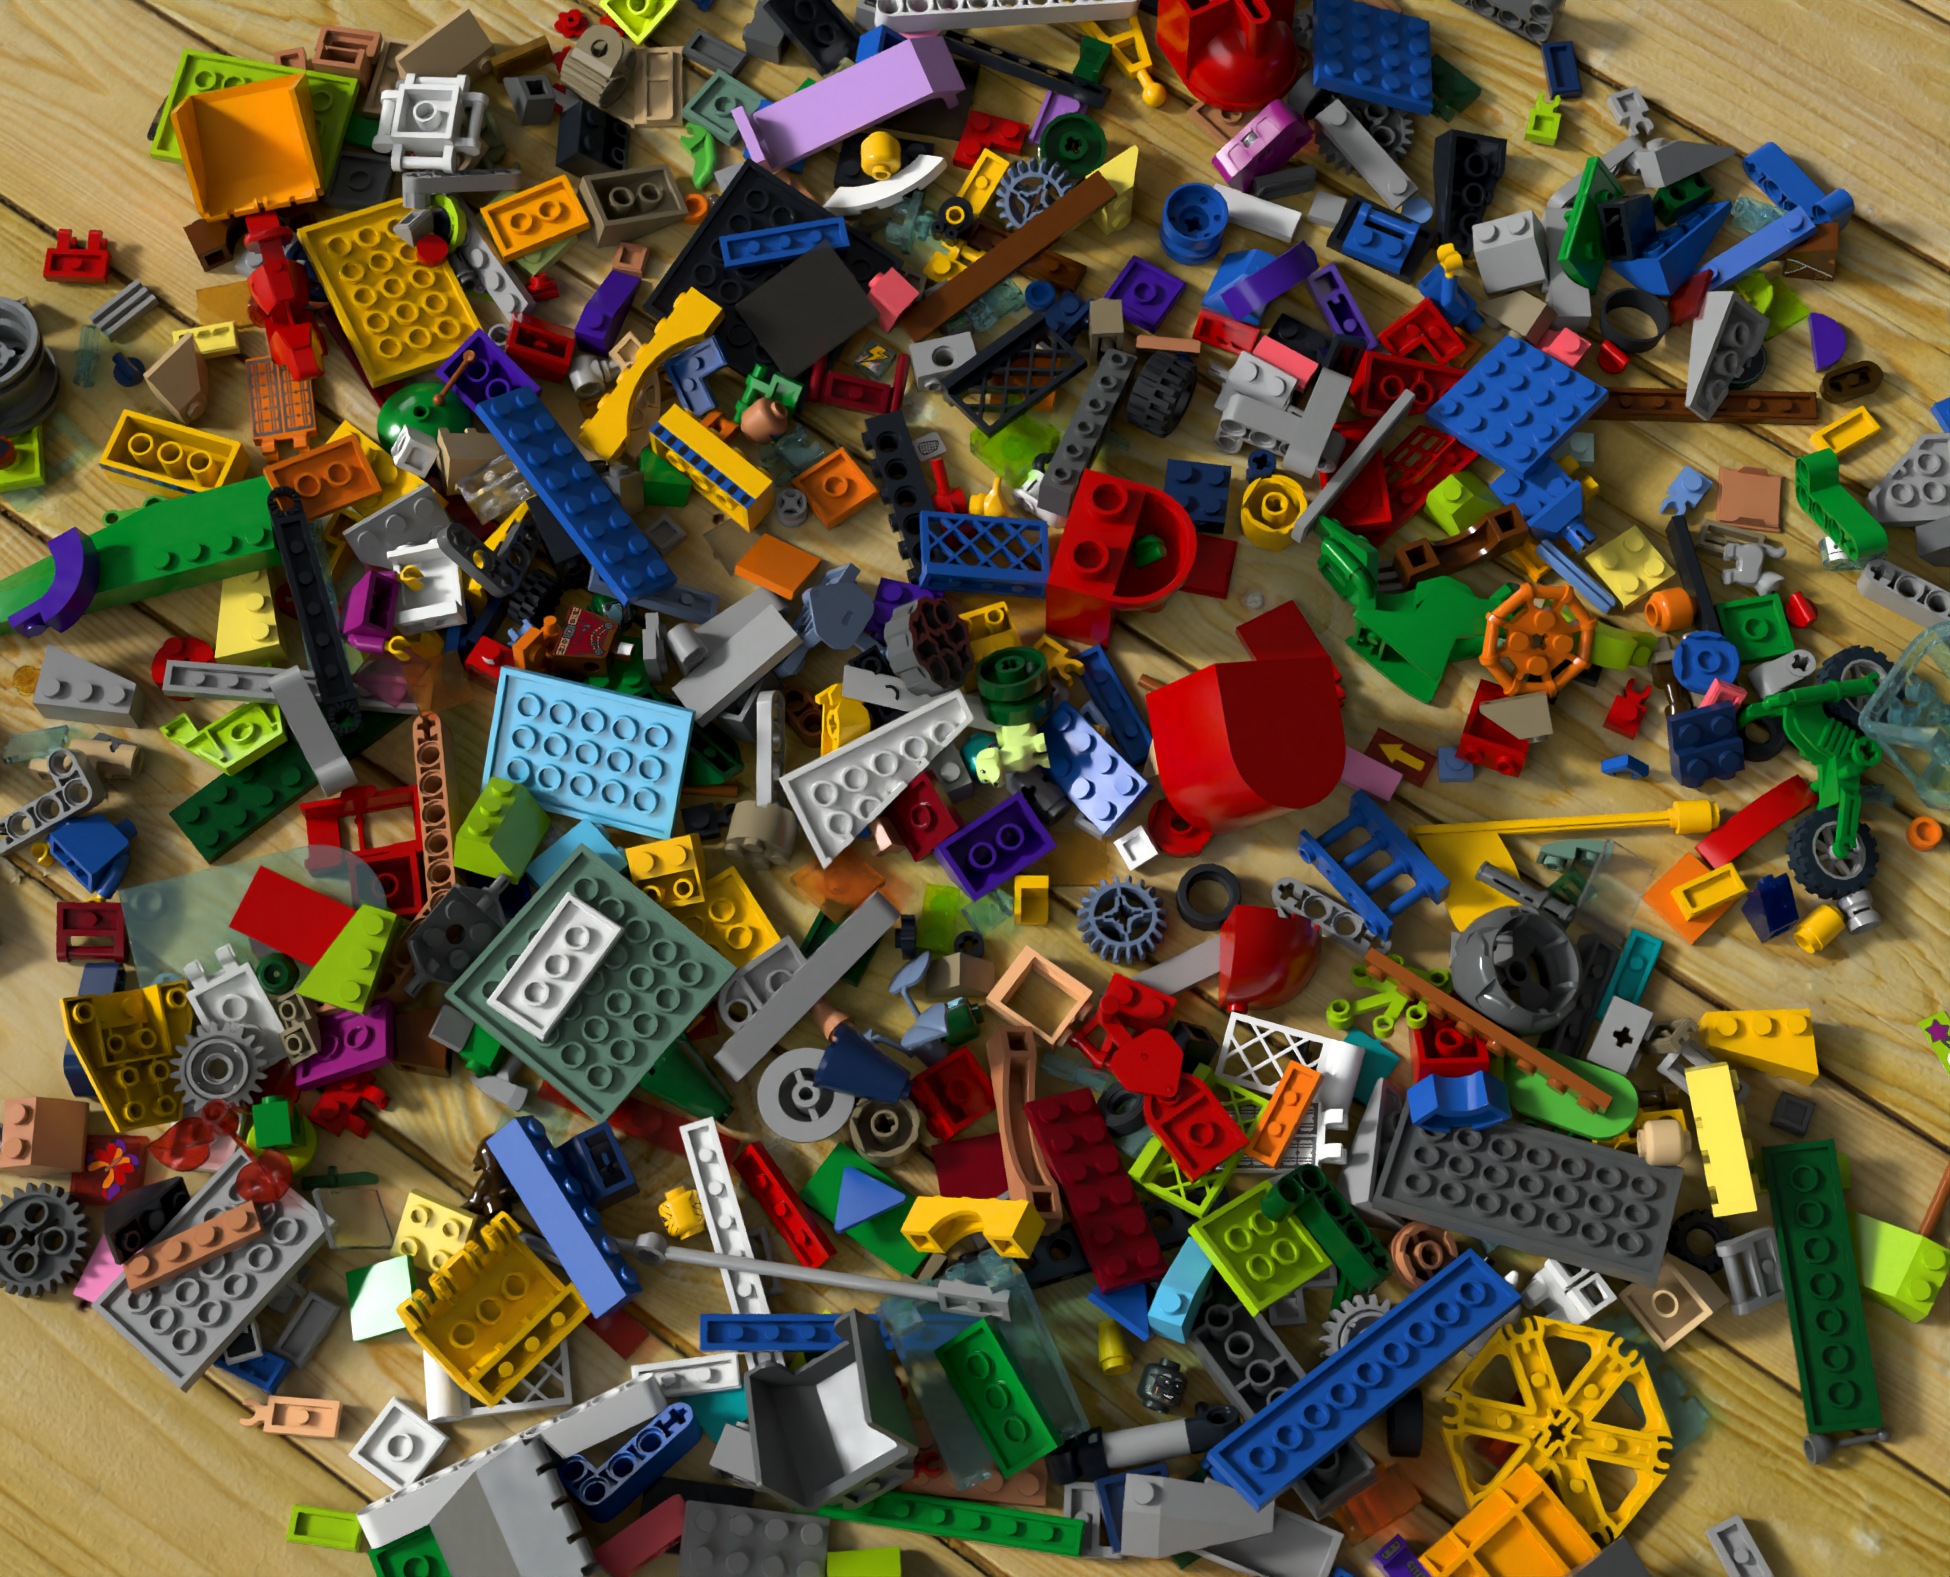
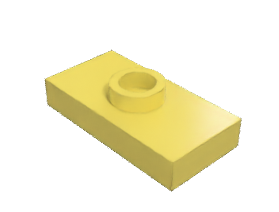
M235 321L173 332L174 344L187 332L192 334L204 359L241 353L238 328Z

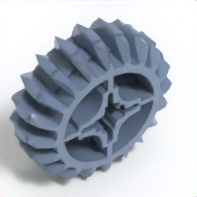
M1035 157L1029 159L1028 165L1023 160L1017 163L1018 170L1010 167L1007 170L1009 177L1003 176L1000 180L1004 187L998 188L996 194L1003 198L996 202V207L1005 208L999 217L1000 219H1010L1006 228L1008 230L1012 229L1014 225L1017 228H1021L1033 219L1036 214L1041 213L1056 202L1050 194L1052 184L1057 189L1060 198L1075 187V180L1068 182L1065 180L1069 175V170L1063 171L1062 174L1058 173L1059 162H1055L1049 168L1048 158H1043L1040 166H1038ZM1028 177L1043 178L1042 183L1038 186L1019 183V181ZM1044 189L1041 194V203L1032 211V207L1035 204L1034 196ZM1015 194L1018 195L1017 198L1021 200L1025 206V212L1023 215L1017 208L1015 202Z
M1115 875L1111 885L1102 879L1100 880V890L1093 886L1089 888L1090 897H1082L1081 905L1084 908L1077 911V917L1081 919L1077 923V930L1084 932L1081 935L1082 943L1092 942L1089 946L1091 954L1101 950L1100 960L1105 961L1111 955L1113 956V964L1115 966L1119 964L1120 957H1125L1127 965L1130 966L1133 963L1134 955L1143 962L1146 959L1145 950L1151 954L1156 952L1157 947L1155 943L1162 944L1164 935L1161 932L1168 930V923L1164 921L1168 917V910L1161 908L1164 905L1162 897L1154 898L1156 894L1154 886L1144 890L1145 881L1143 879L1139 880L1137 885L1132 884V876L1128 875L1125 883H1120L1119 877ZM1126 899L1135 901L1142 907H1132L1127 903ZM1114 900V908L1111 911L1104 912L1102 916L1095 917L1101 906ZM1119 909H1121L1122 916H1125L1126 920H1128L1126 932L1124 931L1123 924L1119 923L1120 919L1118 920ZM1150 923L1148 930L1141 937L1131 941V932L1134 929L1142 928L1143 924ZM1100 930L1103 933L1115 934L1120 942L1107 938Z

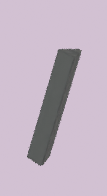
M1597 933L1581 935L1576 945L1582 961L1583 984L1581 991L1573 1000L1576 1003L1575 1009L1560 1025L1542 1033L1536 1048L1550 1049L1579 1059L1620 953L1619 948Z

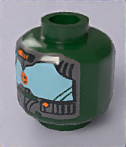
M598 593L593 596L590 606L586 608L590 612L619 623L620 632L628 631L632 626V622H635L637 618L635 604L624 607L618 599Z
M959 997L945 1003L948 1009L947 1025L949 1036L939 1038L942 1043L947 1042L952 1047H957L978 1038L981 1034L980 1024L985 1022L978 1003L971 1005L965 997Z

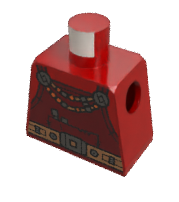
M482 636L465 661L467 679L497 694L501 667L504 665L515 667L513 650L486 636Z

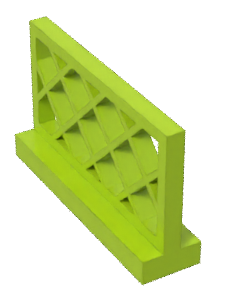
M1200 1062L1192 1075L1201 1079L1212 1093L1217 1087L1230 1093L1232 1101L1222 1103V1106L1226 1111L1235 1110L1238 1120L1236 1124L1250 1140L1270 1101L1213 1074L1211 1067ZM1253 1104L1261 1108L1257 1117L1242 1121L1239 1107ZM1153 1134L1129 1170L1128 1175L1134 1190L1142 1194L1148 1191L1203 1219L1245 1155L1243 1153L1245 1149L1234 1155L1229 1161L1224 1162L1225 1167L1221 1173L1207 1177L1205 1175L1193 1184L1190 1181L1182 1183L1178 1171L1180 1168ZM1175 1171L1178 1185L1162 1188L1154 1184L1161 1174ZM1205 1186L1207 1195L1200 1206L1186 1200L1184 1191Z

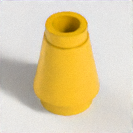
M1109 1319L1098 1323V1366L1103 1369V1374L1116 1376L1129 1372L1133 1356L1119 1326V1322L1115 1319Z

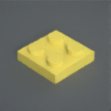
M1636 525L1586 556L1582 563L1597 582L1616 598V605L1622 612L1674 579L1676 574Z

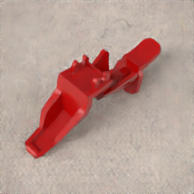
M264 209L260 210V213L246 215L245 221L249 234L245 235L243 239L245 247L249 252H255V255L261 254L264 263L247 278V285L257 304L267 315L271 314V318L264 319L271 359L278 366L287 365L294 381L300 382L319 378L325 374L322 356H327L328 350L312 309L304 310V307L308 306L310 294L307 268L299 262L286 259L283 249L293 239V230L289 226L280 227L274 210L266 211Z

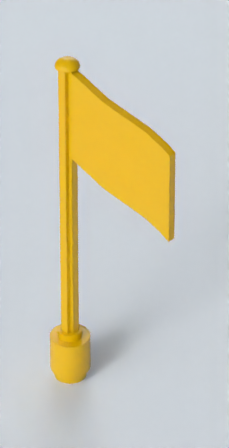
M1708 799L1674 801L1673 808H1668L1667 811L1415 826L1413 823L1408 828V838L1413 843L1417 841L1424 855L1451 882L1448 897L1444 900V904L1453 923L1462 933L1474 919L1503 906L1516 907L1522 905L1475 879L1482 863L1488 861L1490 864L1521 881L1516 865L1499 836L1669 826V828H1674L1676 834L1709 833L1711 829L1719 827L1720 815L1717 802H1709Z

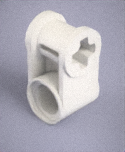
M1035 469L1031 470L1028 473L1029 478L1019 489L1016 488L1011 493L1013 500L1022 509L1031 512L1043 521H1047L1049 526L1054 528L1066 526L1068 517L1065 518L1037 508L1040 482L1044 474Z

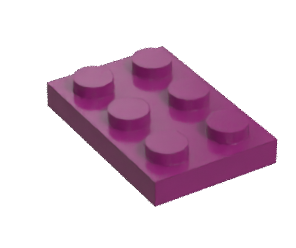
M387 997L372 1001L367 1017L345 1010L319 1019L321 1051L297 1064L296 1087L305 1092L392 1063L393 1002Z

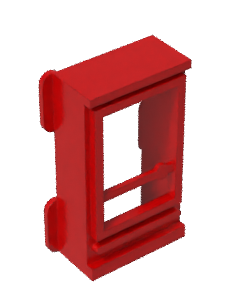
M417 784L377 791L374 785L347 788L341 791L338 798L299 804L300 811L306 819L310 858L305 860V867L312 877L321 876L324 873L348 870V860L410 849H416L419 856L424 857ZM412 806L416 840L365 849L363 831L365 820L362 814ZM356 815L354 822L358 828L360 851L342 853L339 818Z

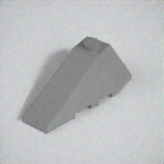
M1384 1078L1377 1079L1348 1152L1347 1164L1343 1165L1338 1177L1337 1190L1367 1227L1399 1232L1405 1225L1411 1223L1412 1219L1372 1208L1373 1198L1405 1103L1404 1093Z

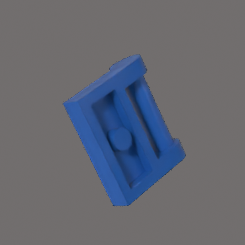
M1363 202L1343 243L1341 252L1399 275L1418 236L1421 224L1413 221L1411 224L1376 211L1372 209V205ZM1368 220L1406 236L1404 240L1365 226Z

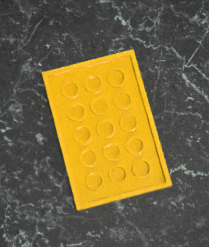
M403 197L297 229V237L372 389L440 367L478 328L483 331L448 260L446 259L442 265L437 267L423 265L417 259L416 246L413 248L392 230L412 210H422L403 207Z

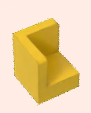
M1015 875L1014 925L1048 924L1049 876Z

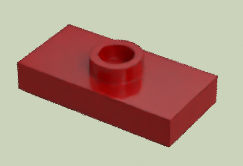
M1203 307L1200 311L1192 339L1240 356L1242 350H1247L1250 353L1254 351L1262 328L1241 320L1235 321L1233 317Z

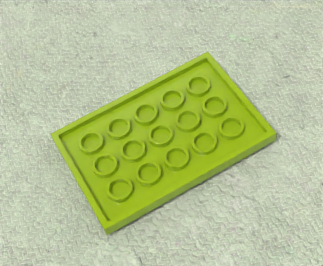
M184 48L149 154L153 160L184 165L170 113L185 96L306 72L324 168V191H326L343 144L360 83L358 79Z

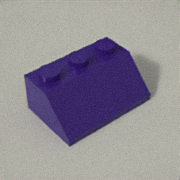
M480 328L435 371L447 384L464 361L463 354L467 350L475 352L477 355L476 362L467 366L451 388L473 411L479 402L527 385L531 387L539 399L543 391Z
M1018 791L938 844L933 854L951 881L973 902H976L1055 849L1057 845L1020 791Z

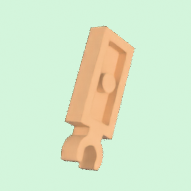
M269 1395L268 1404L264 1406L253 1398L243 1400L242 1404L244 1406L255 1408V1415L251 1419L240 1418L239 1423L247 1428H255L264 1423L263 1432L266 1434L336 1440L338 1438L343 1403L340 1401Z

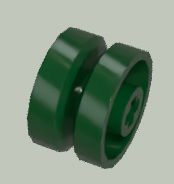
M1070 112L1057 116L1047 124L1040 137L1037 151L1038 166H1040L1043 158H1048L1049 168L1055 162H1059L1060 166L1057 172L1062 174L1063 171L1069 170V175L1065 180L1066 182L1075 180L1076 187L1085 180L1088 174L1103 165L1107 150L1104 131L1095 120L1084 114Z
M1023 646L1008 647L989 654L978 663L975 670V678L981 693L982 710L987 720L1002 726H1019L1034 722L1051 710L1055 698L1052 684L1049 681L1050 673L1047 659L1042 652L1035 648Z

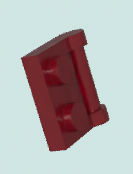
M57 902L56 957L58 962L70 963L72 959H93L128 963L130 955L128 945V902ZM71 936L114 937V946H72Z

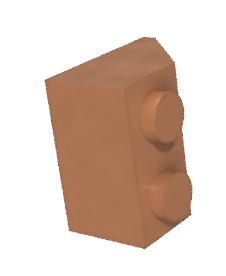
M45 1097L5 1100L0 1168L20 1177L84 1171L90 1103Z

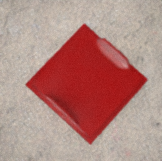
M1198 534L1193 569L1187 581L1178 591L1226 600L1238 541Z

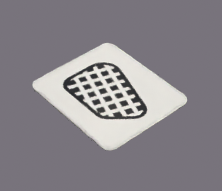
M936 431L912 441L915 452L921 462L947 450Z

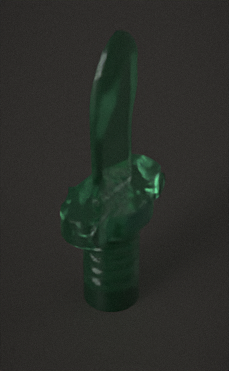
M328 1166L327 1175L303 1176L301 1185L303 1191L328 1188V1195L330 1197L338 1195V1187L375 1185L380 1180L377 1175L371 1172L362 1171L338 1174L337 1166Z

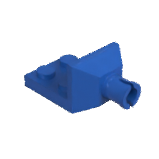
M1551 457L1542 463L1525 481L1505 471L1488 485L1489 489L1505 506L1515 502L1529 528L1528 532L1535 540L1548 538L1551 541H1560L1564 538L1573 546L1578 554H1581L1587 548L1584 546L1586 545L1579 536L1590 547L1598 539L1595 532H1592L1584 523L1586 497L1581 483L1578 480L1573 482Z

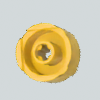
M1272 475L1270 478L1262 480L1259 478L1253 481L1243 496L1240 515L1242 534L1256 546L1275 552L1283 551L1287 546L1293 544L1295 540L1291 538L1294 524L1307 509L1306 498L1301 486L1293 479L1283 475Z

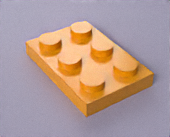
M565 174L480 208L485 224L505 263L591 228L589 220Z

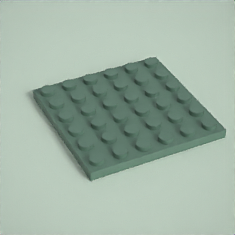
M581 843L448 989L444 996L591 1119L601 1124L610 1120L636 1090L638 1082L644 1074L652 1071L654 1062L677 1036L680 1037L682 1032L685 1033L716 998L734 973L738 971V968ZM569 892L623 927L625 932L546 1041L542 1042L488 1006L487 1000L566 893Z

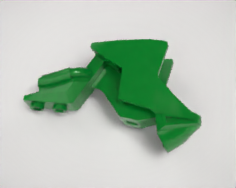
M1320 514L1316 520L1314 532L1322 541L1320 546L1322 555L1317 560L1318 570L1340 598L1356 610L1352 614V617L1356 619L1354 636H1350L1345 640L1347 646L1407 695L1424 704L1431 703L1446 666L1449 663L1477 658L1482 654L1487 625L1486 614L1488 611H1494L1519 590L1520 585L1507 582L1491 595L1489 599H1479L1469 586L1449 576H1440L1417 582L1415 590L1399 594H1386L1377 590L1379 552L1372 546L1370 541L1361 535H1354L1347 531L1334 518H1326ZM1524 604L1520 605L1505 619L1509 621L1524 608ZM1500 627L1497 648L1502 647L1503 641H1506L1504 627Z

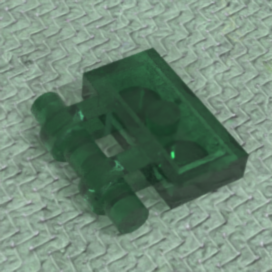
M1437 53L1431 57L1432 92L1439 98L1437 99L1432 95L1433 109L1430 113L1436 118L1441 117L1449 123L1455 116V112L1450 107L1458 113H1462L1480 96L1482 88Z

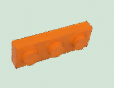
M1290 1060L1250 1139L1249 1146L1243 1152L1247 1157L1278 1170L1325 1078L1322 1073Z

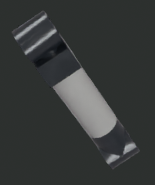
M1200 1401L1195 1405L1196 1417L1107 1433L1102 1432L1101 1426L1076 1430L1077 1439L1072 1434L1059 1433L1065 1444L1044 1456L1048 1478L1054 1484L1068 1485L1079 1480L1082 1475L1085 1481H1091L1110 1476L1109 1469L1208 1452L1241 1426L1239 1412L1237 1408L1227 1404L1213 1406L1209 1409L1208 1403Z

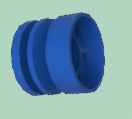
M1196 182L1181 185L1174 189L1166 198L1159 239L1160 245L1168 257L1177 263L1194 266L1202 265L1216 256L1221 249L1229 216L1227 202L1221 193L1210 185Z

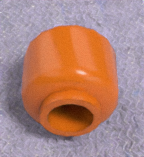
M1681 587L1654 592L1649 598V602L1645 605V615L1648 623L1662 633L1689 627L1697 612V603L1694 597L1690 596Z

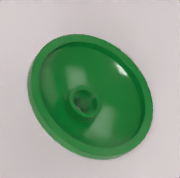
M419 382L405 386L391 395L381 408L377 420L378 438L383 449L391 455L390 451L406 424L434 437L437 444L438 428H448L449 433H465L466 428H473V418L469 406L452 389L446 395L445 403L442 406H436L433 403V397L436 394H440L446 386L441 383ZM421 412H426V414L422 417L416 416ZM436 459L432 464L431 468L436 467Z

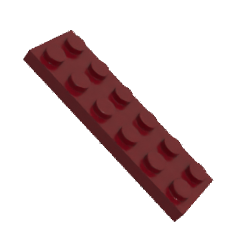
M1090 1087L1026 1102L1024 1112L1052 1178L1058 1185L1060 1197L1102 1295L1164 1278L1169 1267Z

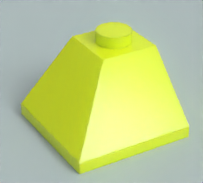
M602 0L599 5L638 46H641L679 3V0Z

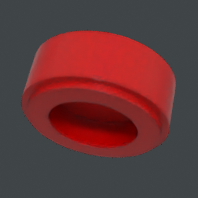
M425 235L418 240L416 256L423 265L437 267L446 261L448 245L443 238L437 235Z

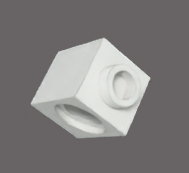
M405 424L390 452L395 466L425 479L439 454V449L434 437Z

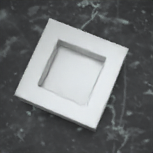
M1145 824L1138 826L1114 842L1130 871L1136 870L1161 854Z

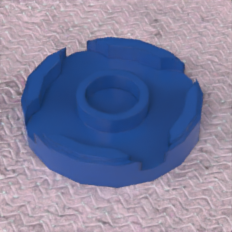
M1707 630L1693 632L1683 639L1676 647L1672 660L1674 675L1681 685L1691 692L1706 695L1715 678L1733 684L1739 674L1741 665L1739 653L1734 644L1731 645L1726 641V637L1720 633Z

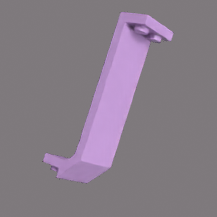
M943 36L910 38L755 113L748 114L742 105L731 110L752 160L773 174L926 100L943 98L948 109H951L960 104L956 94L966 88Z

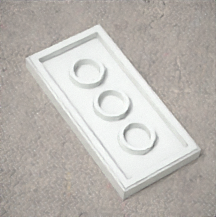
M567 892L487 1000V1005L542 1042H545L624 934V928Z

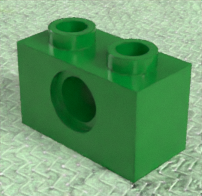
M283 1095L262 1098V1104L252 1105L256 1148L273 1152L307 1147L302 1105L291 1102V1098H284Z

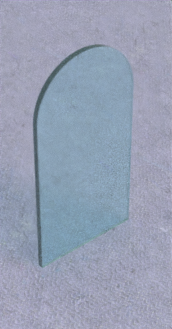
M331 845L303 846L118 890L140 989L160 983L187 980L189 991L194 989L183 968L187 964L200 959L207 976L222 969L223 966L214 952L228 943H231L240 965L250 960L255 971L259 962L266 955L282 953L229 927L260 865L358 911L362 904L387 911V895L384 893L379 878L364 860L348 850ZM293 958L300 970V977L294 986L295 988L302 984L314 967ZM279 971L274 972L275 977H279Z

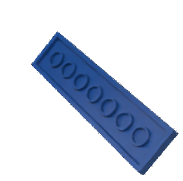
M529 385L477 404L474 410L624 607L674 586L678 578Z

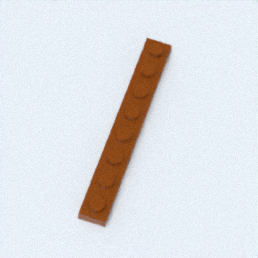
M1371 947L1364 957V966L1368 968L1366 972L1372 978L1382 983L1388 980L1397 986L1396 991L1410 1001H1414L1415 998L1427 1005L1425 1009L1436 1018L1443 1020L1444 1017H1447L1457 1024L1455 1028L1463 1035L1471 1039L1477 1036L1487 1042L1485 1047L1495 1055L1503 1058L1506 1054L1517 1061L1515 1066L1522 1072L1532 1077L1536 1073L1547 1080L1546 1085L1554 1092L1562 1096L1567 1092L1578 1099L1576 1104L1592 1115L1599 1112L1604 1115L1613 1100V1097L1376 949Z

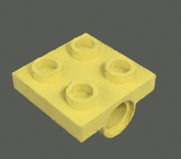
M415 1188L409 1192L390 1255L393 1257L413 1256L414 1266L439 1275L438 1269L460 1249L465 1250L464 1245L469 1240L475 1242L477 1232L474 1230L478 1215Z

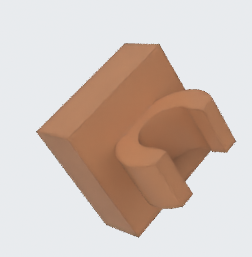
M877 816L868 824L871 829V835L868 838H863V840L872 842L876 839L878 843L877 847L870 852L871 856L881 857L887 852L899 854L907 848L888 817Z

